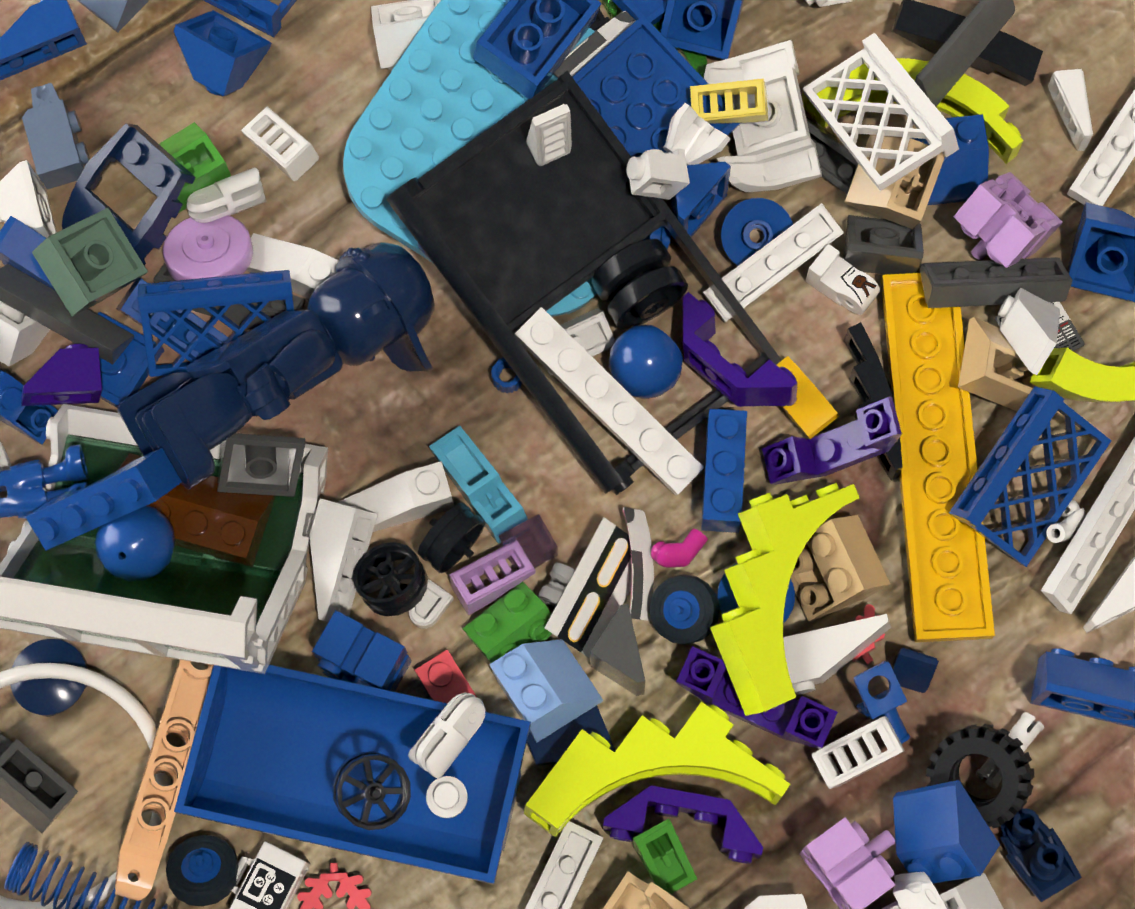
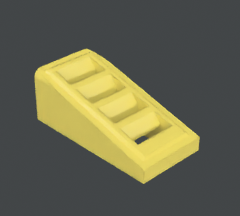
M764 78L690 86L691 107L698 116L709 124L768 121L767 92ZM748 94H755V108H749ZM710 95L711 112L704 113L703 96ZM718 95L725 96V111H719ZM733 95H740V109L734 110Z

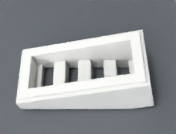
M1082 69L1055 71L1048 84L1050 94L1076 150L1085 151L1093 131L1084 72Z
M567 104L560 105L532 119L526 143L536 164L539 166L568 155L571 151V114Z
M269 107L262 110L241 130L257 148L293 181H297L319 160V156L312 144ZM270 124H274V126L267 133H265L262 137H259V135ZM281 133H283L271 146L269 145V144H271ZM293 142V144L283 154L280 155V153L284 151Z
M883 716L813 752L812 757L828 788L832 789L860 776L905 750L887 716ZM878 730L888 749L883 753L872 735V732ZM861 738L864 739L873 757L869 760L858 742ZM846 746H849L858 764L854 768L843 749ZM833 753L843 771L842 774H840L834 760L831 757V754Z

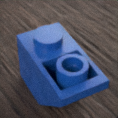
M0 370V421L42 445L47 439V422L50 417L56 415L58 410L52 405L21 406L24 385L8 373Z

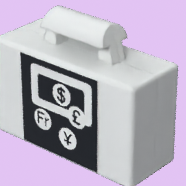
M264 841L255 859L240 858L236 886L231 890L236 894V897L230 909H288L306 872L309 871L310 864ZM247 865H250L251 868L241 887H237Z

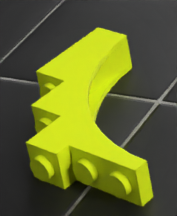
M837 482L816 490L818 498L809 501L807 494L791 501L788 494L773 499L770 492L750 500L751 509L738 513L752 550L736 556L738 564L724 571L739 607L721 614L723 622L710 627L745 716L766 712L796 698L785 658L783 639V615L790 578L801 552L815 531L832 514L860 498L854 484L839 489Z
M701 701L675 739L669 735L670 730L662 722L651 718L649 721L643 715L615 752L609 749L611 745L604 737L595 732L588 734L582 729L526 803L523 814L556 837L566 824L587 805L618 787L642 779L667 775H694L719 779L745 788L775 806L791 784L784 780V773L777 767L769 763L763 765L752 757V751L745 744L737 740L731 742L726 737L734 725L728 721L729 716L715 705L707 706Z

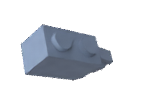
M52 83L34 87L31 89L33 108L27 109L22 120L37 175L48 190L77 181L90 157L85 143H79L76 133L82 131L76 111L69 112L63 99L60 100Z

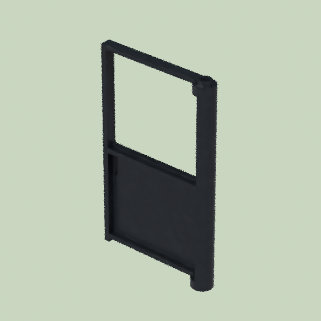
M566 71L552 84L419 179L413 178L399 187L386 200L606 494L612 490L615 495H618L634 483L630 476L644 464L632 453L613 468L514 335L541 307L545 311L549 310L591 279L595 272L614 255L633 244L641 242L660 227H666L759 352V358L743 369L748 378L769 359L775 364H778L782 359L664 200L631 194L630 180L626 173L627 164L631 158L630 154L570 73ZM567 104L571 114V151L568 155L539 166L536 164L526 143L532 119L560 105ZM716 390L665 429L677 440L708 417L709 409H718L729 399L719 390Z

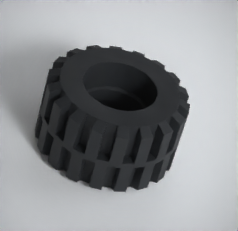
M988 724L983 726L971 725L956 731L938 744L939 747L933 751L930 757L932 763L926 770V776L930 777V783L927 786L956 780L961 782L959 767L961 761L970 754H981L990 758L1001 772V791L991 799L977 798L967 790L966 792L989 827L992 826L994 829L1013 818L1027 803L1026 800L1033 790L1031 780L1035 777L1034 768L1030 769L1029 762L1032 760L1029 752L1024 753L1020 747L1023 743L1018 738L1013 740L1009 737V731L1003 728L996 730L993 729L994 725Z

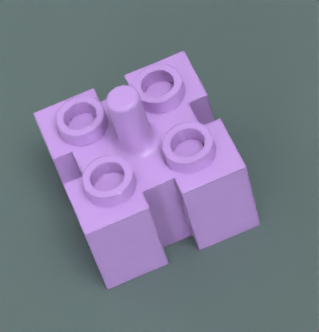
M1011 172L998 176L995 181L991 179L980 184L953 216L961 224L960 227L966 235L973 239L981 238L971 251L976 259L983 260L988 254L993 261L1004 265L1006 268L1016 264L1021 258L1025 259L1035 254L1063 222L1043 202L1037 203L1029 195L1031 191Z
M845 817L806 845L799 853L816 878L827 889L829 896L839 909H864L895 886L891 879L895 875L894 871L880 855L895 844V839L888 830L883 831L870 841L865 831L856 821L850 824Z

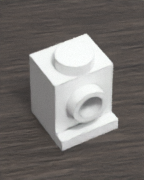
M678 148L672 154L664 153L659 149H651L643 152L640 157H631L628 161L626 173L630 180L632 195L670 200L690 184L685 149Z

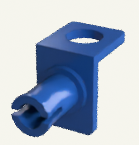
M884 661L856 675L853 680L863 700L862 703L856 705L858 712L876 720L887 716L901 744L909 740L910 735L907 733L896 707L906 703L907 699L891 664ZM875 676L886 677L889 682V689L872 697L868 691L870 680Z

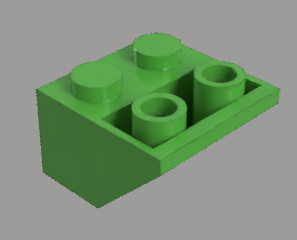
M195 122L159 143L161 147L196 177L193 184L185 182L177 198L183 204L179 213L187 208L186 201L193 192L231 176L226 162L207 134Z

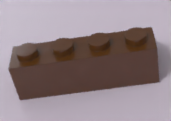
M130 453L118 470L142 456ZM210 476L190 489L185 488L180 483L160 499L149 504V506L159 510L169 520L174 529L175 546L253 567L276 496L218 492V478Z

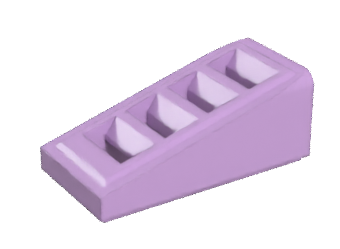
M515 540L449 574L454 593L466 613L470 615L534 575L536 570L518 541ZM510 556L519 568L514 573L505 560ZM496 565L499 566L505 576L500 580L493 570V567ZM484 573L491 583L487 587L484 586L480 579V576ZM472 583L477 592L471 594L466 585Z

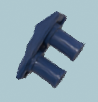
M1022 808L1013 818L1000 826L1003 834L1000 839L1008 853L1005 857L1041 903L1082 878L1054 829H1048L1035 811Z

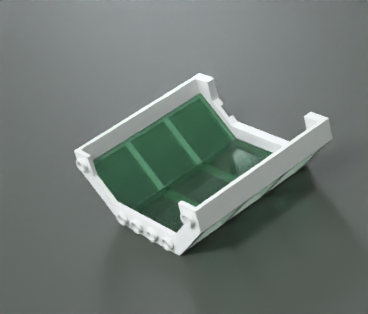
M63 404L56 415L49 418L46 426V438L51 441V457L48 467L62 462L65 459L68 447L80 444L86 461L88 479L47 484L45 490L65 489L73 484L83 482L91 485L116 472L130 453L143 457L119 413ZM220 444L210 450L215 462V471L211 476L217 478ZM305 444L295 496L275 497L253 567L175 546L170 563L161 573L144 581L129 582L111 574L104 568L98 558L95 540L99 527L45 551L28 520H26L22 526L21 534L16 541L10 543L7 555L0 563V629L265 674L306 581L308 571L306 558L310 544L309 534L313 524V514L317 509L319 495L324 493L328 447Z

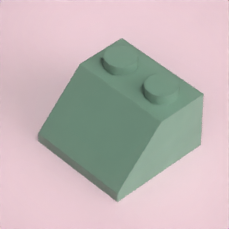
M109 208L47 237L32 251L35 259L72 317L102 302L148 272Z

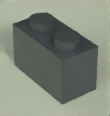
M16 739L0 756V798L43 834L70 804L78 790Z

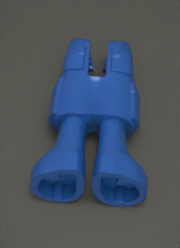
M71 445L68 447L65 459L59 464L44 468L40 460H34L21 464L18 463L11 466L8 470L0 471V492L7 491V497L0 498V518L18 516V518L26 519V516L51 499L78 486L81 489L89 486L87 482L73 484L65 489L45 490L47 484L88 479L86 461L81 445Z

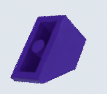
M72 344L65 349H59L23 386L21 406L99 403L102 393L99 348H89L85 344Z

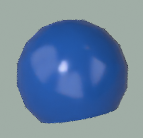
M653 325L634 326L620 335L611 347L609 369L612 377L631 396L641 399L656 398L675 386L681 376L683 356L676 343L661 329Z
M149 505L100 526L95 540L97 556L104 568L115 577L129 582L144 581L161 573L170 563L176 543L174 529L167 517Z

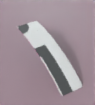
M627 11L621 12L569 53L554 74L559 78L560 75L568 71L573 77L636 20Z
M623 507L628 528L632 563L630 614L632 619L650 621V602L654 594V565L651 557L652 544L649 527L644 511Z

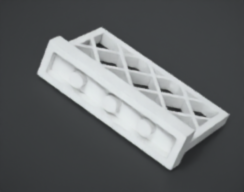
M873 33L862 40L864 49L803 87V91L869 178L882 191L942 152L948 157L959 150L954 128L878 36ZM862 64L868 67L869 72L866 80L849 79L851 71ZM826 87H839L835 100L820 99L817 93ZM846 88L864 89L861 101H843ZM871 90L887 91L886 104L868 102ZM840 110L857 111L854 124L839 123L837 119ZM865 112L883 113L880 125H862ZM890 114L906 115L908 119L905 128L888 127ZM858 135H877L874 147H857ZM884 136L902 137L899 150L881 149ZM910 138L926 139L930 144L919 152L907 151ZM878 158L896 160L895 167L882 176L875 170Z

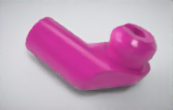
M693 528L682 543H665L663 541L655 543L651 549V557L660 566L665 568L685 567L695 558L708 541V538L702 532Z

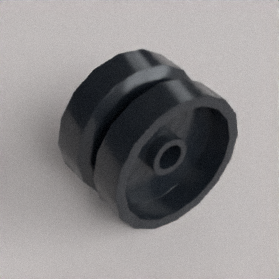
M647 239L620 251L607 260L592 277V286L600 299L610 302L608 312L618 328L628 329L652 320L671 308L683 297L688 289V283L680 270L674 266H669L671 256L663 242L658 239Z

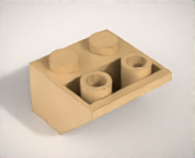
M869 135L864 148H873L877 135ZM884 136L881 149L899 150L902 137ZM910 138L907 151L919 152L929 145ZM942 152L882 191L877 188L858 163L844 203L913 229L923 218L945 155ZM878 158L875 170L882 176L895 167L896 160Z
M975 317L969 319L958 388L1018 411L1035 386L1029 382L1033 373L1025 366L1000 331V328Z
M858 515L834 518L822 524L805 545L791 575L795 594L808 622L862 601L890 585L888 577Z

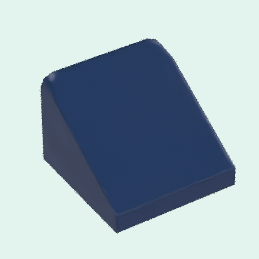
M902 648L895 656L892 669L901 687L925 693L931 683L939 660Z

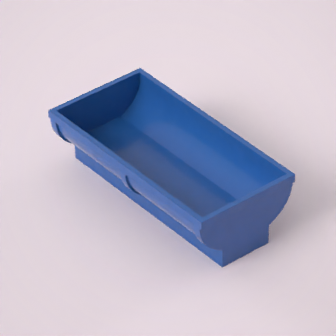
M273 665L268 666L265 674L213 666L174 812L495 884L501 853L505 849L520 783L521 765L531 722L485 712L483 723L443 775L455 777L464 784L468 794L467 805L456 817L441 818L429 809L426 801L427 790L430 784L437 778L422 769L418 764L412 762L408 754L447 703ZM374 751L389 756L404 768L410 781L411 798L406 811L397 822L384 829L367 830L353 825L338 811L333 800L332 783L337 770L346 759L361 752ZM370 760L374 780L386 767L387 763L379 760ZM362 763L354 766L347 775L359 781L364 779ZM395 770L383 782V787H400L399 776ZM344 781L342 800L358 793L357 787ZM385 794L383 801L390 810L397 804L400 794ZM365 799L346 807L347 811L352 816L360 819ZM372 803L368 821L378 820L385 816L378 804Z

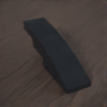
M902 0L892 32L936 54L966 17L914 0ZM999 31L971 66L988 75L996 70L1027 86L1034 80L1043 51L1010 34Z
M860 322L848 328L844 342L858 364L853 367L849 380L863 402L857 408L860 409L884 398L892 397L880 359L862 323ZM855 413L854 416L856 420L858 419L857 413ZM900 438L890 451L877 456L891 481L898 478L903 468Z

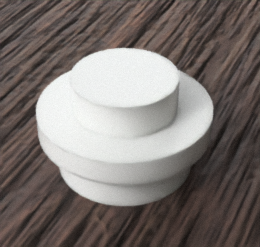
M443 776L430 784L426 793V801L429 809L436 816L453 818L465 809L468 794L460 780L451 776Z

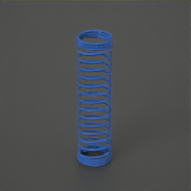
M26 842L9 870L4 884L5 890L12 891V893L17 892V895L21 896L30 888V901H34L42 893L41 906L48 905L54 898L53 909H61L65 903V909H69L85 867L80 868L74 883L56 908L61 889L73 862L70 861L58 885L46 902H44L52 876L61 860V856H57L46 880L32 897L39 873L49 855V850L45 851L34 875L20 892L21 886L38 852V845ZM96 871L93 872L87 886L72 909H83L88 892L97 875ZM108 877L104 879L88 909L97 908L109 880ZM115 888L103 909H111L116 896ZM124 897L118 909H125L129 898ZM155 898L152 899L147 909H153L156 902ZM142 900L136 901L133 909H139ZM164 904L162 909H167L168 905Z

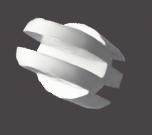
M258 169L246 170L193 192L186 201L190 218L199 223L212 222L267 202Z
M467 692L453 697L412 747L408 754L409 759L429 772L433 777L441 778L483 723L485 706L482 700Z

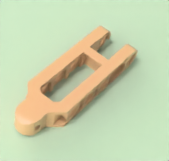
M180 660L177 665L118 854L115 895L141 901L152 890L176 814L174 812L214 665L204 664L205 670L194 668L191 661ZM170 735L178 736L182 739L184 746L174 747L169 744L166 737ZM165 773L172 779L173 784L161 786L155 781L154 775ZM146 811H153L160 817L161 824L150 826L143 821L141 814ZM131 873L136 874L138 881L131 882L128 879V875Z

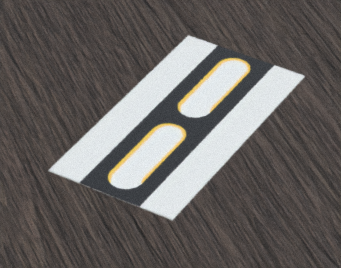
M603 517L545 626L546 630L588 658H590V651L620 605L624 604L632 587L629 535L605 517Z

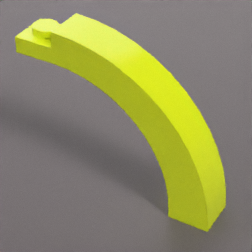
M896 58L914 81L916 76L929 62L910 58ZM865 64L851 71L849 79L866 80L869 72L868 67ZM964 73L936 108L952 117L983 114L988 146L1005 164L1018 155L1024 140L1021 138L1019 130L1012 123H1006L1004 120L1010 106L991 89ZM826 87L817 95L820 99L835 100L839 87ZM846 88L843 101L860 102L864 89ZM871 90L868 102L886 103L888 92ZM803 91L802 101L805 110L822 128H826L828 126L827 122ZM840 110L838 119L852 111Z
M1067 347L1054 348L1038 375L1033 374L1029 382L1040 388L1054 390L1062 398L1075 401L1135 400V361L1117 367L1107 366L1088 360Z

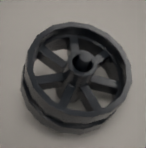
M458 503L438 521L433 518L429 522L432 528L424 537L417 553L423 560L429 561L439 574L445 573L459 562L464 555L468 558L472 557L474 552L470 549L483 532L485 521L480 516L474 515L465 503Z
M390 542L371 548L360 558L354 570L353 582L357 593L374 613L383 616H397L411 610L422 600L427 590L428 576L425 567L410 547L398 542ZM395 560H403L398 566L394 567ZM415 563V573L404 574ZM372 575L379 578L368 583ZM380 590L377 599L367 596L370 593Z
M374 751L361 752L346 759L337 770L332 783L333 800L338 811L353 825L367 830L384 829L397 822L406 811L411 798L410 781L404 768L389 756ZM370 760H379L387 763L386 767L374 780ZM360 763L363 765L365 778L361 781L347 775L354 766ZM395 770L399 776L400 787H383V782ZM344 781L357 787L358 793L342 800ZM385 794H400L397 804L390 810L383 801ZM365 799L360 819L352 816L347 811L346 807ZM372 803L378 804L385 814L384 817L368 821Z

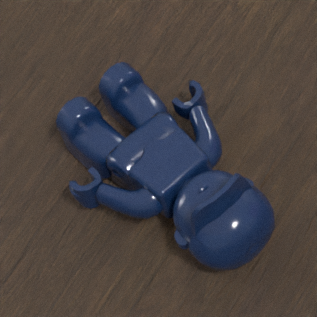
M380 242L366 248H349L340 256L339 262L336 265V274L320 283L313 291L307 310L282 312L232 342L193 361L187 366L188 372H176L164 376L120 402L117 406L118 413L143 456L163 448L180 477L181 484L185 488L190 489L214 473L215 462L210 452L211 449L235 434L253 416H259L263 420L277 416L290 406V399L295 400L342 369L343 364L349 366L362 365L368 361H373L375 356L384 350L391 362L402 370L428 372L433 369L417 336L429 323L435 310L430 282L421 265L408 251L399 245Z

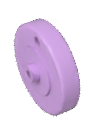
M227 215L207 223H199L192 218H187L177 224L167 235L163 244V257L169 274L176 281L240 275L247 270L251 263L253 246L249 231L245 225L232 216Z

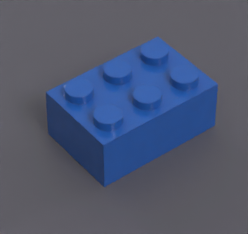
M509 0L477 41L473 59L526 98L531 99L542 90L596 20L602 3L598 0Z

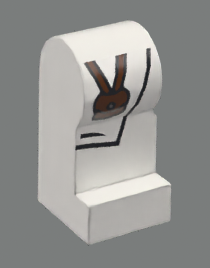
M828 243L809 267L805 282L838 305H842L855 314L862 315L880 292V287L869 275L857 270L839 256L840 252Z

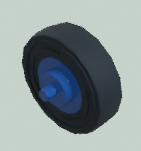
M684 574L670 577L656 588L651 597L649 612L652 624L661 636L672 643L686 645L699 642L712 632L710 627L718 622L720 606L716 593L708 583L697 576Z
M200 835L188 838L177 845L168 858L166 876L169 888L178 900L188 905L204 907L216 904L227 897L234 886H236L238 872L236 853L226 841L216 836Z

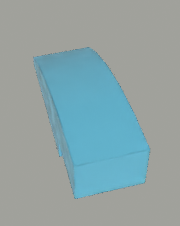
M460 425L429 446L438 462L442 461L445 472L472 510L485 521V527L498 544L530 523L523 507Z

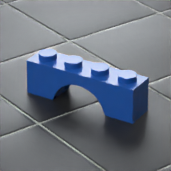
M160 448L132 461L116 472L81 489L78 486L51 499L26 516V519L46 551L157 501L182 483L165 451L163 448Z

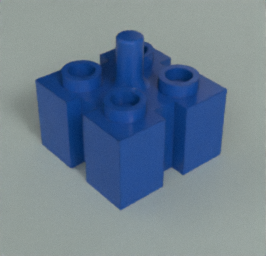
M336 610L312 650L315 657L319 659L317 666L324 670L323 674L327 677L392 692L396 691L412 662L410 656L407 655L408 652L405 646L378 632L375 633L364 627L363 624Z

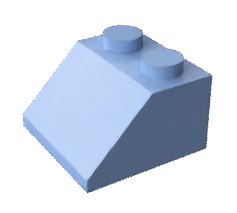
M561 639L521 644L489 664L498 684L520 718L531 722L529 732L536 743L603 702L602 697L565 642Z

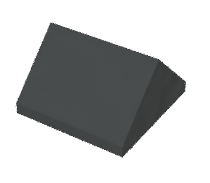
M848 215L843 255L845 261L857 270L867 273L885 275L918 272L924 254L920 223L913 229L886 219Z
M233 434L220 444L217 491L294 497L305 448V438Z
M625 604L620 605L590 651V664L592 668L634 695L639 696L644 695L645 676L629 605Z

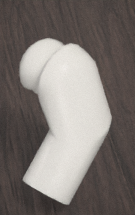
M1071 500L1061 515L1064 518L1062 522L1048 527L1046 533L1051 542L1059 543L1070 540L1079 529L1086 516L1084 508L1080 509L1077 501Z

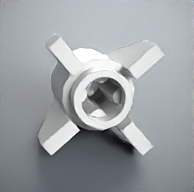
M684 103L671 118L666 144L663 148L668 154H672L678 148L685 149L687 165H695L721 152L730 141V138L718 129H714L707 121L698 116L690 105Z

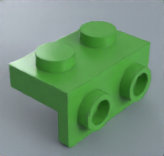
M521 582L462 629L491 664L521 644L547 640L552 633L546 630L545 626L552 614L541 599L524 582Z

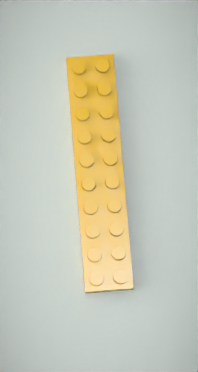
M921 273L885 274L881 278L891 394L902 433L900 443L903 468L899 474L914 640L917 643L993 639L995 631L985 537L949 513L978 470L970 392L958 388L965 348L961 307L928 308L925 301Z

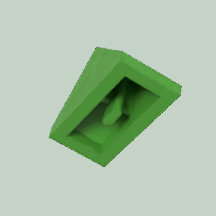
M669 819L633 838V846L654 884L669 894L697 880L695 872Z

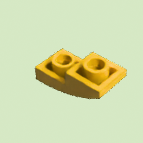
M787 356L777 366L779 368H787L796 378L797 401L792 406L782 407L788 417L811 440L837 419L839 414L803 371Z

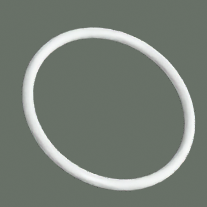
M59 663L29 664L0 672V689L21 681L51 678L78 682L106 694L124 708L137 723L151 751L158 728L148 711L129 691L106 676L83 667ZM165 773L155 774L156 782L159 785H172L169 775ZM152 811L148 825H160V817ZM116 872L108 878L109 880L99 902L109 897L113 892ZM129 874L128 879L131 880L135 874ZM103 882L89 890L83 909L90 906ZM82 893L72 897L69 909L74 907ZM0 895V909H53V901L43 907L41 902L20 901ZM59 899L57 901L56 908L62 902L63 899Z

